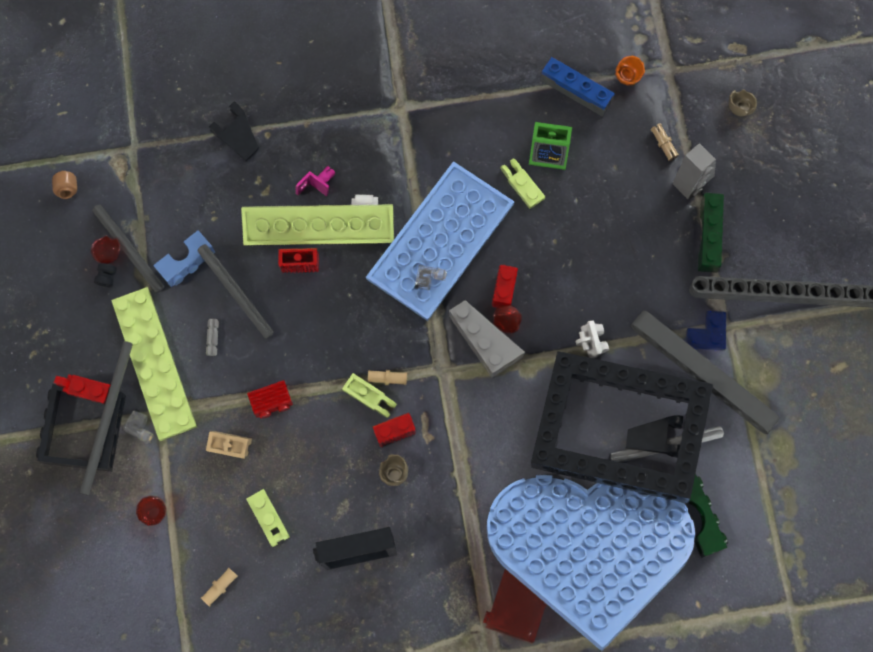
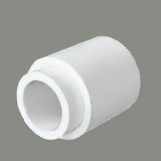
M355 195V198H352V205H378V197H373V195Z

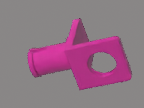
M329 166L318 176L309 171L297 183L296 194L299 195L311 184L327 196L329 194V186L326 183L335 176V171L333 169L329 171Z

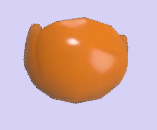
M626 56L616 66L615 75L620 83L627 86L634 85L641 80L645 73L644 63L636 56Z

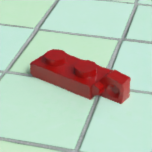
M69 374L67 378L56 376L54 380L57 386L64 387L63 392H66L68 395L104 405L111 386L110 384Z

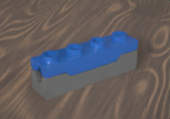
M551 57L542 70V82L602 117L613 101L615 93Z

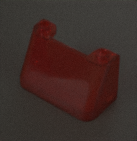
M505 569L491 612L486 611L483 623H486V629L532 645L535 641L546 603Z

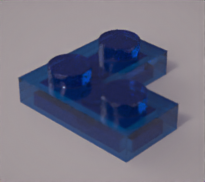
M707 311L705 329L687 328L686 343L694 349L725 351L726 312Z

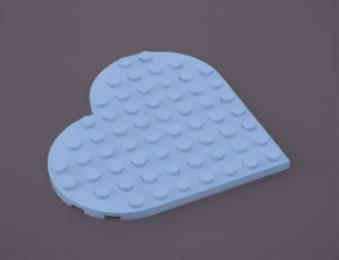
M536 475V478L526 480L523 478L515 481L498 494L490 507L487 519V538L493 554L505 569L598 649L603 651L686 565L694 547L695 527L693 520H691L687 512L688 508L682 502L600 483L593 485L587 490L566 478L561 480L552 478V475Z

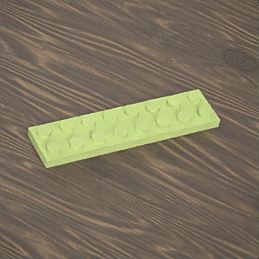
M393 204L258 206L241 208L244 245L392 243L394 240Z
M146 287L111 300L125 341L133 343L130 357L159 441L197 428L149 288Z

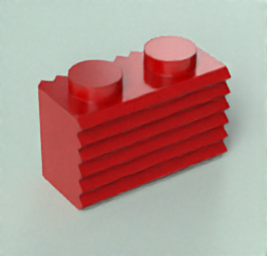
M317 248L279 249L278 265L281 272H318L319 254Z
M506 265L499 266L492 299L493 307L510 310L518 268Z
M284 380L247 393L256 418H267L274 411H287L290 409L289 406L293 405Z
M410 413L372 426L380 447L387 444L390 445V443L397 442L401 438H408V436L416 434V428Z

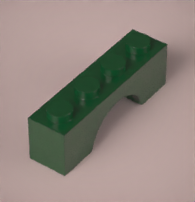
M705 193L701 199L702 239L698 256V271L717 273L721 267L724 194Z
M695 473L689 504L695 507L701 516V530L694 538V542L701 558L726 549L728 541L725 534L721 533L718 527L720 522L717 515L712 513L710 508L712 504L709 496L703 492V482Z

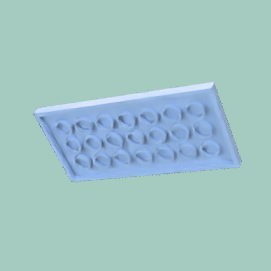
M453 161L368 273L366 279L428 321L514 205V201ZM421 270H430L435 273L438 271V277H436V274H423V277L429 279V285L427 287L419 286L418 290L415 289L417 283H426V281L421 280L419 277Z

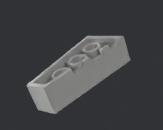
M699 143L685 155L673 185L687 199L692 195L696 197L703 190L702 187L715 176L716 159Z
M466 300L449 310L450 319L491 378L524 358L525 352Z

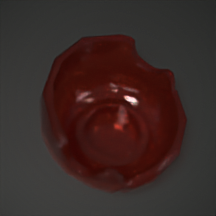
M104 236L92 243L91 254L99 263H113L120 255L121 245L117 238L111 239L108 236Z
M500 305L493 314V325L505 333H515L518 331L522 321L518 309L511 305Z
M153 495L142 498L136 507V515L139 521L147 526L161 523L167 512L165 502L160 497Z

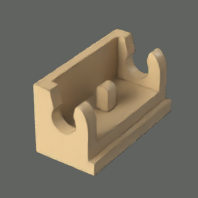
M210 431L206 451L245 459V456L249 454L248 446L251 444L252 438Z

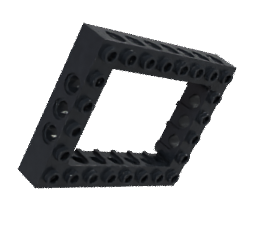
M557 351L531 459V468L689 504L713 384ZM571 378L578 379L583 383L584 381L596 383L602 387L603 385L615 387L620 391L624 389L638 392V395L643 393L656 396L657 399L666 398L675 400L676 403H689L674 475L556 448L559 428L562 426L563 411L566 409L567 394L571 388Z

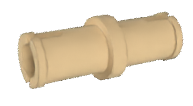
M657 124V128L656 126L652 127L651 131L658 141L657 145L663 149L668 161H672L673 157L674 159L677 158L679 154L671 143V137H668L663 129L662 124Z
M368 370V383L406 385L407 372Z
M228 568L217 581H213L212 587L201 599L210 607L222 593L226 592L225 589L238 576Z

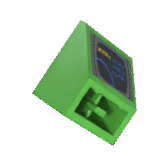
M535 122L529 165L565 170L572 127Z

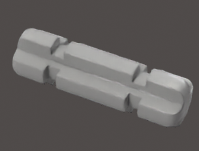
M209 319L206 354L207 356H216L219 321L217 319Z

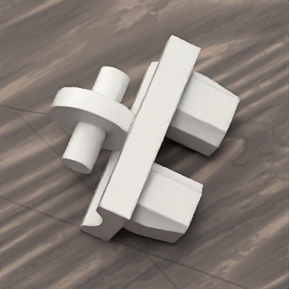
M593 320L588 321L586 325L581 327L582 332H579L580 339L575 342L577 346H583V350L587 351L589 358L595 359L609 350L606 341H599L598 336L604 334L602 324H595Z

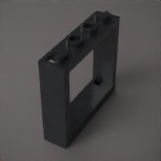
M52 384V388L48 391V408L44 411L45 424L40 431L41 444L36 451L37 461L48 465L86 469L88 465L86 460L49 456L61 392L66 393L63 392L64 387ZM122 392L118 394L103 446L101 462L98 463L97 470L112 472L126 399V395Z
M390 527L315 542L316 548H313L315 561L326 570L397 555L394 536Z

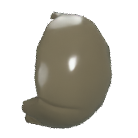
M744 89L740 92L732 91L729 97V109L731 112L741 117L754 113L757 107L756 97Z
M390 454L384 462H381L379 476L386 485L398 486L407 479L409 468L405 459L400 455Z

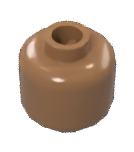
M60 171L53 175V193L62 199H69L74 196L78 190L76 176L68 171Z

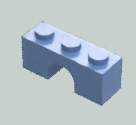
M199 230L184 241L189 250V254L184 260H174L167 254L153 265L170 287L180 284L187 274L195 272L199 265L205 262L197 251L200 246L206 244L213 254L215 253L212 245Z

